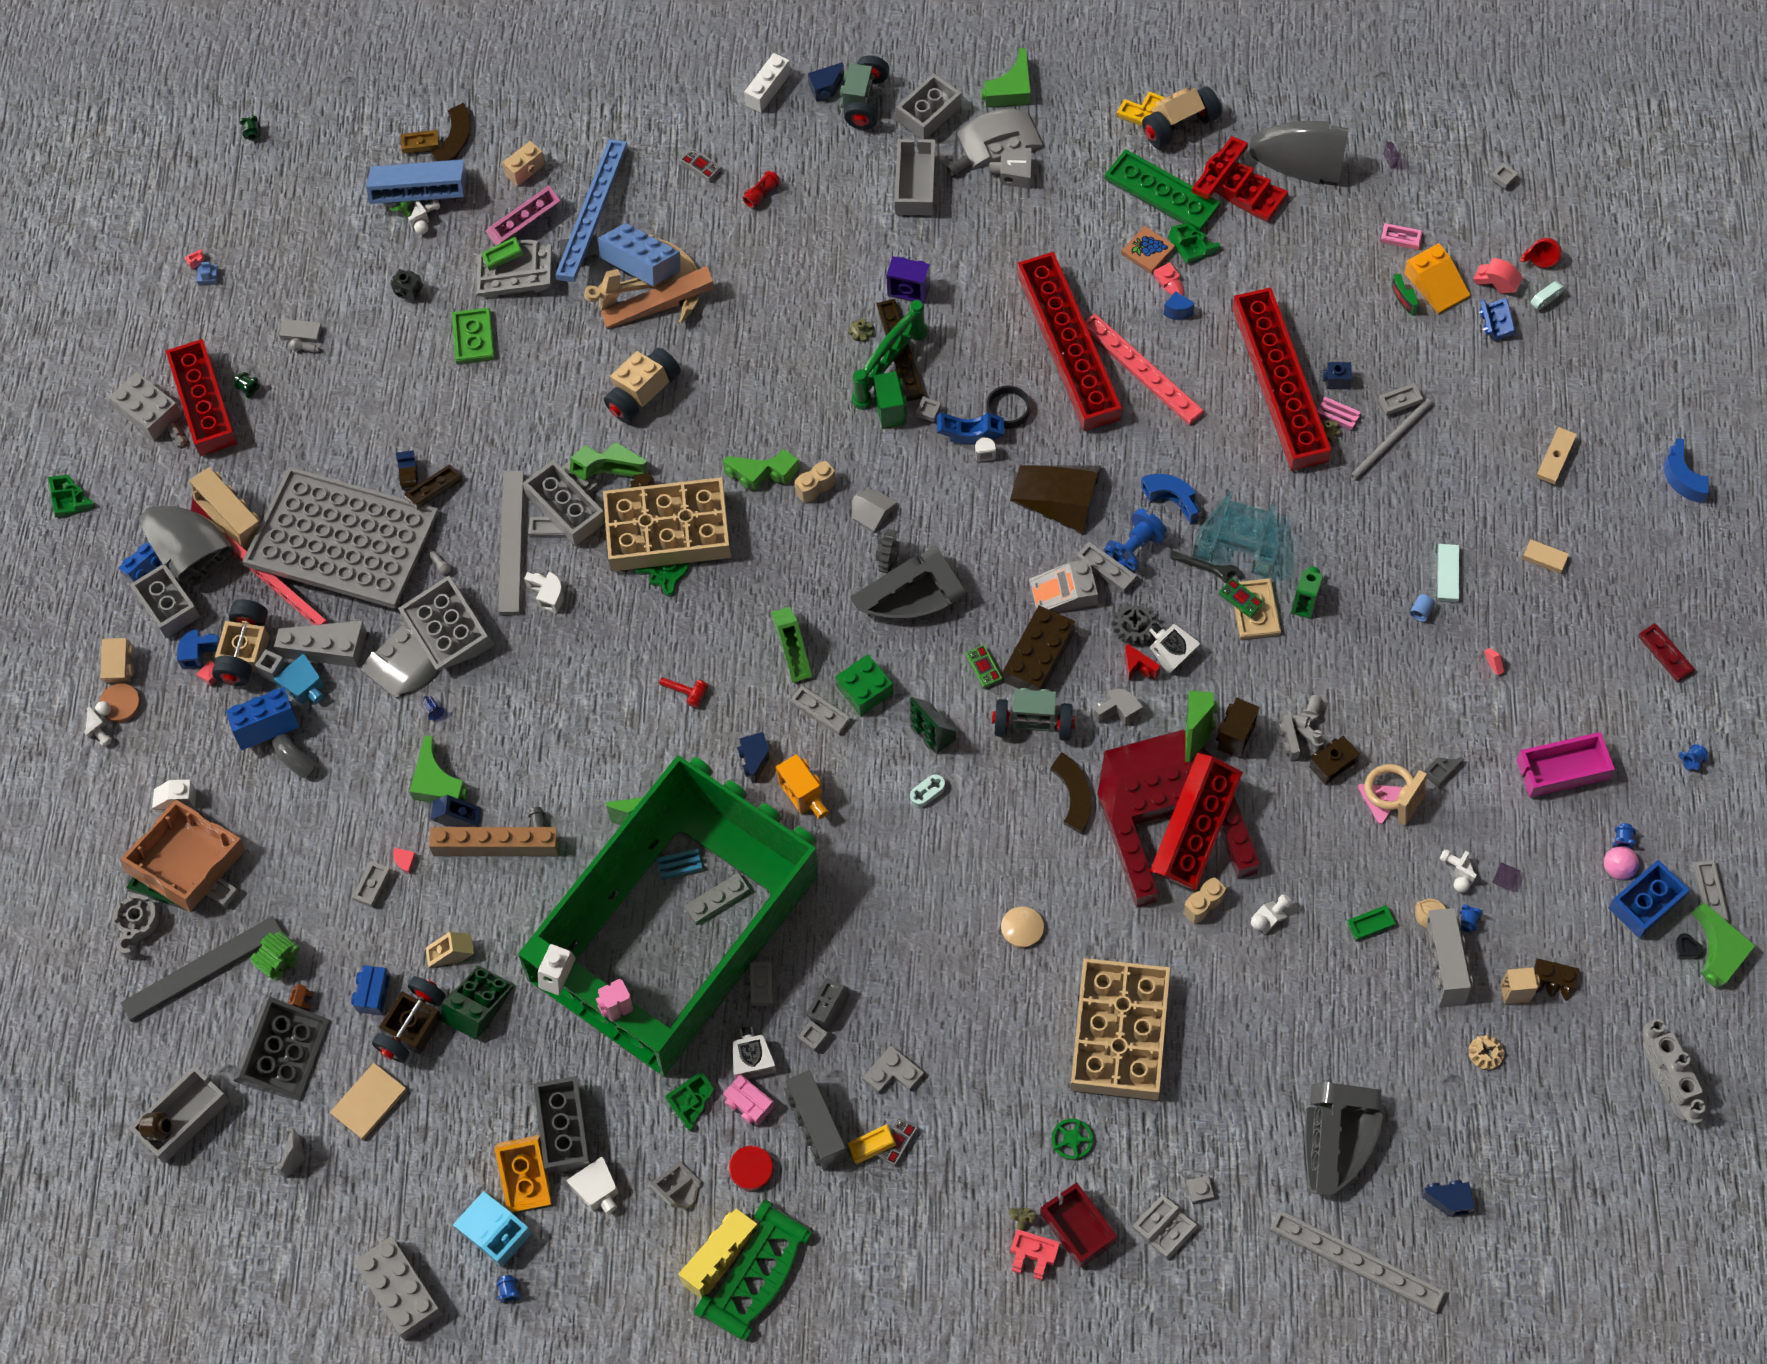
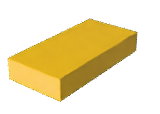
M887 1124L847 1143L856 1164L896 1146Z

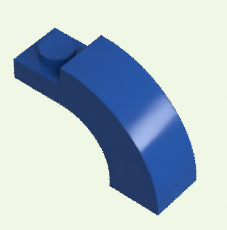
M988 412L974 419H961L940 413L937 415V433L948 436L950 442L958 444H976L981 438L996 440L1004 435V418Z
M1675 439L1673 446L1669 447L1668 456L1663 465L1666 479L1671 487L1681 496L1694 502L1704 503L1708 496V476L1696 474L1687 467L1684 460V439Z
M1151 474L1141 478V489L1150 503L1160 499L1170 500L1180 507L1189 524L1197 522L1199 507L1195 502L1196 492L1188 483L1168 474Z

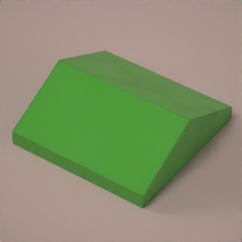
M643 797L606 802L611 822L621 825Z

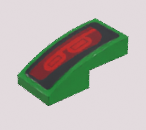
M1401 274L1393 275L1391 287L1397 300L1410 315H1416L1418 302L1414 289L1405 288Z

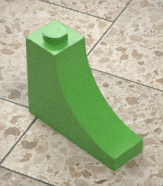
M1018 48L1017 61L1010 71L999 78L984 81V89H981V98L985 100L986 107L1030 104L1031 93L1026 48Z
M787 607L770 612L792 682L812 677L798 621L791 608Z
M425 735L409 791L413 800L433 803V800L445 795L466 800L468 789L465 787L463 780L453 778L440 769L435 760L436 743L433 736Z
M1704 902L1691 913L1703 927L1708 941V957L1700 974L1705 977L1707 983L1718 988L1730 979L1755 945Z

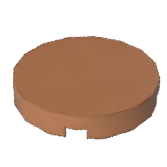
M127 684L112 685L104 690L99 698V702L106 701L111 706L110 713L104 717L108 721L123 723L132 719L137 714L141 704L138 692Z

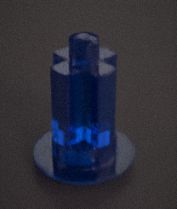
M425 696L423 698V706L429 713V720H436L444 714L445 709L439 707L432 696Z

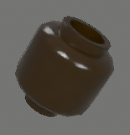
M164 1112L146 1113L139 1122V1132L147 1141L165 1140L173 1129L172 1120Z

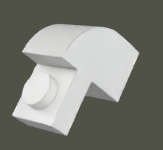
M527 572L524 578L527 588L539 592L536 597L538 607L557 614L564 598L558 577L551 572L548 573L546 578L538 573L532 574Z

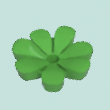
M413 201L401 202L400 205L390 209L392 212L402 211L406 218L411 215L408 207Z

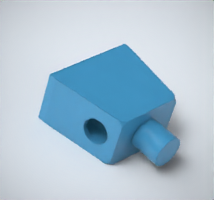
M304 654L273 678L279 689L284 687L287 694L301 704L305 703L308 699L317 704L324 697L319 691L324 685Z

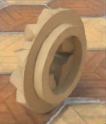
M1488 1035L1478 1036L1471 1042L1469 1057L1477 1067L1486 1070L1494 1069L1503 1061L1505 1054L1503 1044H1500L1496 1037L1493 1038ZM1483 1046L1486 1047V1049H1493L1489 1057L1487 1054L1480 1055V1053L1484 1049Z

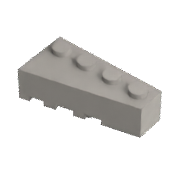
M363 621L278 629L274 648L277 654L283 658L296 660L304 654L308 661L358 667L367 630Z
M1455 908L1429 910L1426 919L1430 948H1435L1432 951L1433 967L1438 968L1436 970L1435 984L1436 989H1441L1438 1005L1439 1007L1465 1005L1470 988H1473L1472 975H1468L1467 971L1469 959L1467 955H1464L1465 939L1459 932L1461 928L1460 916H1456Z

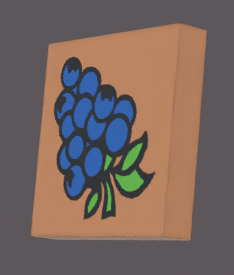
M1144 226L1121 250V255L1152 274L1172 253L1175 245Z

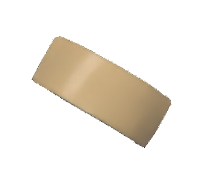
M1427 898L1417 902L1415 905L1417 922L1424 928H1427L1426 919L1429 910L1447 909L1446 906L1434 898Z

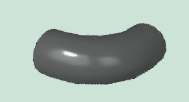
M286 732L272 738L273 748L280 760L297 775L306 778L312 772L315 761L305 755L294 744L289 733Z

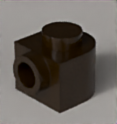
M647 473L633 475L634 481H630L631 488L655 485L654 478Z

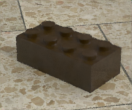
M1038 605L1003 670V682L1018 689L1028 688L1034 691L1045 689L1075 633L1076 621Z

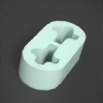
M1554 281L1537 293L1530 304L1537 310H1541L1559 297L1565 287L1558 281Z
M937 774L931 775L913 788L910 792L911 804L914 807L922 808L941 795L945 789L943 777ZM932 782L939 783V788H931ZM916 794H918L919 796L923 795V800H915Z

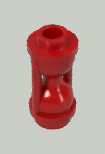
M766 171L754 187L744 192L742 197L744 203L750 208L757 207L770 190L780 185L779 176L773 171Z

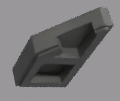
M1436 758L1423 772L1427 774V779L1439 788L1464 762V759Z

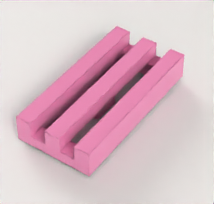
M1385 223L1381 243L1418 250L1422 230Z
M1327 397L1323 398V402L1317 410L1319 417L1329 419L1331 422L1336 421L1338 425L1349 430L1354 428L1361 413ZM1323 409L1333 413L1334 415L1323 411ZM1341 417H1343V418H1345V419H1347V420H1350V421H1352V422H1348V421H1346V420H1344V419H1341Z

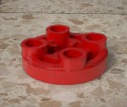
M758 1146L740 1148L733 1154L729 1162V1174L736 1186L747 1192L764 1187L774 1173L770 1155Z

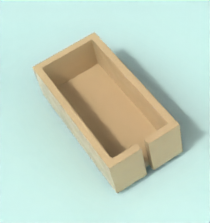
M208 467L189 480L193 498L228 536L247 551L259 529L260 519L255 512L251 513L247 509L248 506L242 498L238 499L235 496V492L230 485L226 486L222 482L223 479L217 471L213 472Z

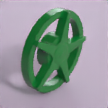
M1066 1119L1058 1123L1054 1128L1051 1142L1059 1156L1068 1160H1077L1089 1153L1093 1144V1135L1089 1126L1083 1121ZM1068 1123H1076L1073 1130L1067 1131L1061 1126ZM1080 1125L1086 1129L1089 1138L1081 1137L1078 1132ZM1059 1129L1064 1137L1063 1141L1056 1146L1055 1135ZM1089 1142L1087 1149L1078 1155L1077 1147L1080 1143ZM1066 1146L1073 1149L1074 1156L1064 1154L1059 1148Z

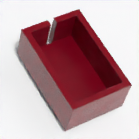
M1077 1182L1060 1194V1199L1056 1196L1040 1207V1215L1079 1268H1082L1116 1244L1117 1235Z

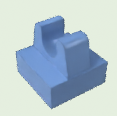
M201 262L197 272L198 285H218L219 268L217 264L211 265L210 262Z

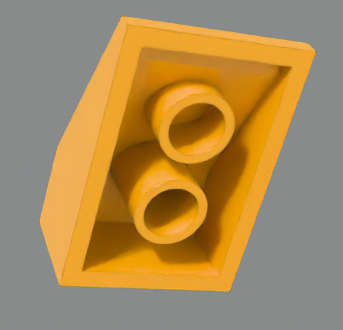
M1439 243L1407 260L1404 274L1437 314L1470 297V293L1451 257Z
M540 1135L497 1143L494 1149L507 1210L516 1212L551 1205L549 1180L544 1169Z

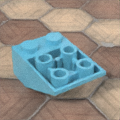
M484 1191L453 1224L455 1228L501 1268L532 1235L529 1228Z

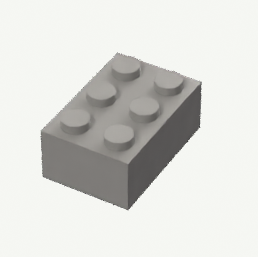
M933 73L896 107V121L919 138L927 139L961 107V92Z
M138 372L132 375L108 397L117 412L153 441L167 430L166 426L170 422H175L182 416L176 402Z
M164 564L130 584L136 597L165 638L170 637L200 618L195 606Z

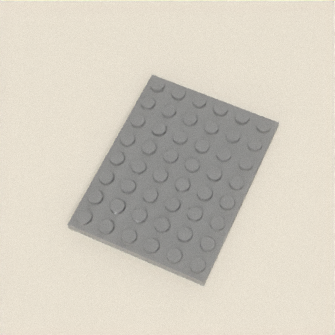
M288 467L242 561L243 566L395 609L438 515V508L424 505L416 510L403 498Z

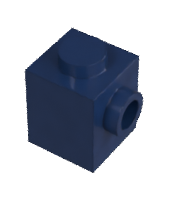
M1327 362L1326 370L1322 372V380L1326 382V389H1350L1352 382L1351 362Z

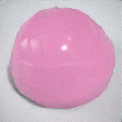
M1615 847L1609 850L1604 857L1605 870L1615 879H1630L1636 875L1639 869L1640 862L1638 856L1628 847Z

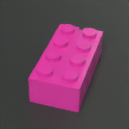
M1601 732L1520 750L1516 759L1521 776L1525 777L1523 782L1529 798L1609 780L1615 770Z

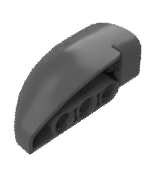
M1296 121L1272 126L1251 137L1249 154L1261 164L1296 179L1319 184L1320 179L1322 181L1339 183L1349 128L1331 126V129H1329L1330 123L1327 121Z
M152 506L147 508L138 517L150 545L162 564L167 565L169 563V568L176 578L188 585L195 586L200 584L233 552L232 545L224 536L225 532L217 524L189 509L177 506Z
M935 545L920 555L923 563H921L918 556H914L852 595L850 599L856 608L863 613L883 618L907 619L938 612L963 598L967 593Z
M1327 1082L1311 1084L1310 1105H1314L1316 1108L1307 1107L1305 1110V1152L1309 1190L1312 1194H1335L1347 1185L1365 1165L1374 1149L1382 1125L1383 1113L1379 1112L1381 1090Z

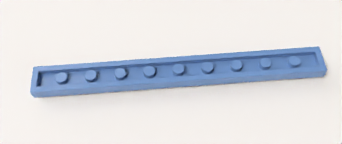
M608 140L555 274L556 280L576 281L627 150V141Z

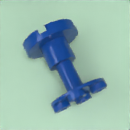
M1140 508L1131 515L1134 528L1129 533L1130 539L1124 545L1110 540L1104 548V552L1131 571H1136L1139 568L1138 560L1133 554L1139 546L1144 547L1149 541L1161 543L1167 537V534H1165L1167 529L1162 521L1153 513L1150 515L1146 514L1148 510Z

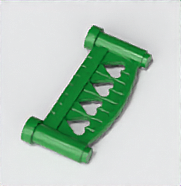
M914 300L910 304V312L884 338L864 368L855 371L853 374L854 393L852 395V403L855 408L863 410L871 405L872 397L869 391L873 387V375L883 374L911 339L918 341L927 336L924 305L921 301Z
M766 1199L763 1200L754 1215V1219L761 1222L715 1297L712 1299L705 1294L693 1313L700 1319L704 1317L736 1338L747 1341L753 1331L750 1328L751 1322L771 1304L786 1282L794 1264L799 1245L801 1243L806 1245L812 1236L809 1228L772 1207L773 1203ZM768 1240H787L788 1246L783 1249V1254L776 1256ZM756 1259H775L777 1264L771 1268V1274L765 1276L762 1274ZM744 1278H762L765 1283L762 1287H759L760 1291L757 1295H752ZM732 1297H750L753 1302L750 1306H747L748 1310L745 1314H740Z

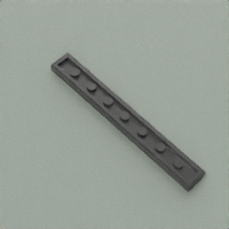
M271 916L120 1002L131 1022L259 950L262 947L260 942L265 935H268L269 932L275 934L281 931L275 918Z

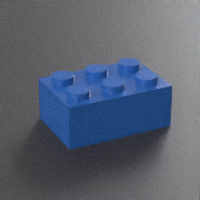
M284 687L274 689L268 694L254 697L248 702L234 705L226 710L232 732L241 751L300 727Z
M1657 860L1613 898L1608 909L1640 939L1681 903L1690 889L1662 862Z

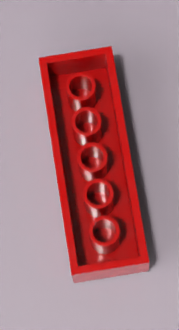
M200 339L166 350L191 436L199 455L203 456L238 444L204 340Z
M1197 753L1150 869L1151 872L1180 886L1193 890L1197 889L1243 774L1242 771L1213 756Z

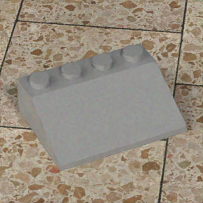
M450 575L398 608L437 671L477 657L495 645Z

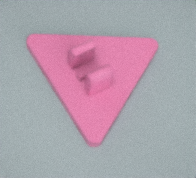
M1359 784L1358 790L1378 824H1382L1391 810L1382 809L1372 804L1365 794L1364 784ZM1373 785L1375 795L1384 801H1396L1403 788Z

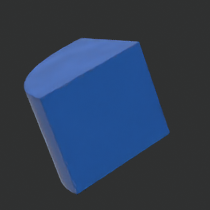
M1175 291L1164 304L1163 315L1173 320L1186 319L1194 313L1195 303Z

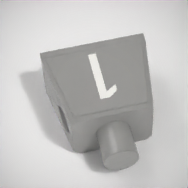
M1031 148L1002 151L1001 162L989 163V173H1000V183L1002 185L1030 189Z

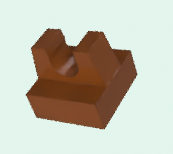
M298 984L292 988L288 1004L308 1011L311 1005L306 1004L304 998L311 999L314 993L306 989L307 986Z

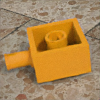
M795 754L776 766L778 783L801 815L812 809L818 820L823 819L829 814V811L822 803L821 794L823 792L820 788L822 784L816 774L812 775L810 773L807 761L804 758L800 759Z

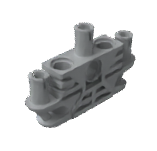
M1654 1019L1643 1027V1037L1645 1040L1643 1049L1649 1060V1065L1676 1116L1691 1123H1699L1704 1117L1706 1106H1702L1704 1102L1697 1099L1703 1091L1689 1064L1690 1058H1687L1689 1055L1682 1051L1674 1033L1664 1034L1665 1024L1662 1025L1664 1022L1661 1019Z

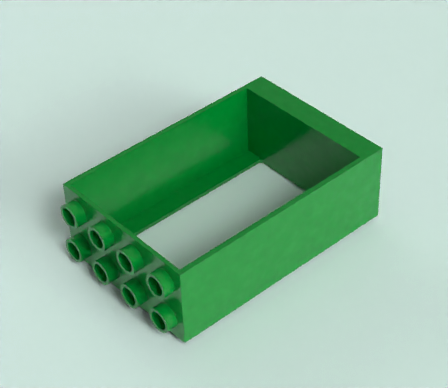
M679 755L674 758L518 953L527 981L537 988L538 969L550 944L570 951L575 945V941H577L578 944L572 951L577 960L678 833L686 834L768 890L770 893L768 900L669 1028L633 1002L632 1012L626 1015L621 1014V1017L614 1021H610L607 1016L603 1018L596 998L599 997L598 989L607 984L575 961L559 996L540 989L663 1077L667 1075L749 968L750 963L756 959L818 878L816 847H814L817 841L813 835L799 826L790 831L779 823L782 817L774 808L765 803H761L756 808L745 800L747 793L737 783L727 780L722 785L710 777L713 774V770L703 760L693 757L688 762ZM657 840L658 844L651 851L650 849L654 846L655 841ZM617 890L619 893L611 901V898L615 895V891Z

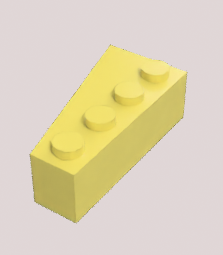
M737 1208L725 1216L723 1224L710 1235L708 1241L678 1273L682 1285L700 1299L705 1294L708 1295L746 1247L758 1228L757 1223Z

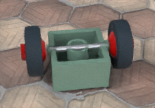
M863 56L858 60L857 64L850 63L848 71L845 70V85H842L840 89V97H842L841 108L844 109L845 121L854 128L868 130L875 127L877 123L878 112L873 106L869 105L873 92V83L877 84L886 81L890 71L888 63L880 57Z
M1028 688L1014 689L1013 715L1011 714V717L1008 710V700L998 699L996 702V711H992V724H995L994 734L997 737H1005L1009 722L1013 723L1012 729L1054 732V726L1057 724L1059 740L1070 741L1071 729H1075V716H1072V704L1062 703L1061 712L1058 714L1057 719L1055 717L1056 692L1048 689L1040 691Z

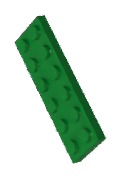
M1127 149L1123 151L1104 176L1105 180L1182 223H1189L1197 231L1203 229L1221 204L1220 201L1213 197L1207 200L1193 194V186Z

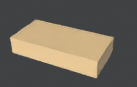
M1530 539L1522 559L1561 574L1569 554Z

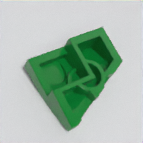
M1189 223L1172 226L1168 235V239L1175 245L1176 250L1186 264L1205 258L1218 251L1221 247L1218 242L1213 244L1208 241L1206 234L1197 231Z
M69 475L48 477V488L55 518L83 512L93 507V501L87 499L83 494V490L74 484L73 479Z
M701 1071L665 1095L664 1098L689 1131L693 1128L696 1119L703 1110L714 1088Z

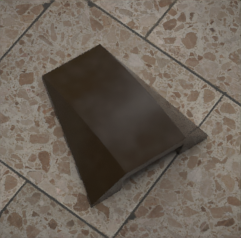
M1020 465L1010 501L1033 512L1037 511L1043 514V517L1052 518L1060 522V525L1067 528L1071 527L1077 530V533L1083 535L1095 484L1098 482L1102 466Z

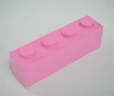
M549 185L494 223L485 232L495 245H499L558 204L560 199Z

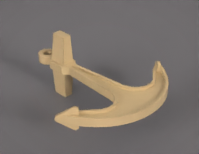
M650 235L680 251V272L655 286H651L637 277L620 282L621 274L618 269L607 271L603 282L600 283L598 288L596 286H588L585 289L584 298L588 302H596L599 299V307L602 311L614 306L616 298L619 297L621 292L659 287L698 269L692 259L679 247L654 235ZM700 294L685 299L681 310L680 324L692 313L698 303Z

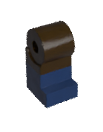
M414 450L397 452L396 458L401 489H412L418 485L419 480Z

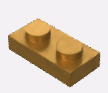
M438 130L400 134L403 154L436 150L440 147Z

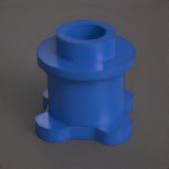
M1693 744L1688 752H1680L1679 757L1682 759L1687 770H1699L1701 768L1700 763L1708 760V752L1705 747Z
M1622 823L1615 827L1616 838L1615 842H1612V847L1623 846L1633 850V846H1636V841L1633 840L1636 829L1627 823Z
M1466 904L1462 905L1460 911V930L1467 933L1476 931L1478 929L1477 922L1481 919L1483 911Z
M513 1275L502 1276L500 1281L496 1282V1286L499 1287L500 1295L497 1296L500 1303L522 1298L517 1289L518 1279L513 1278Z

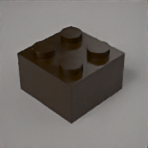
M1236 697L1234 704H1229L1225 713V720L1221 721L1217 730V749L1241 758L1256 726L1260 707Z

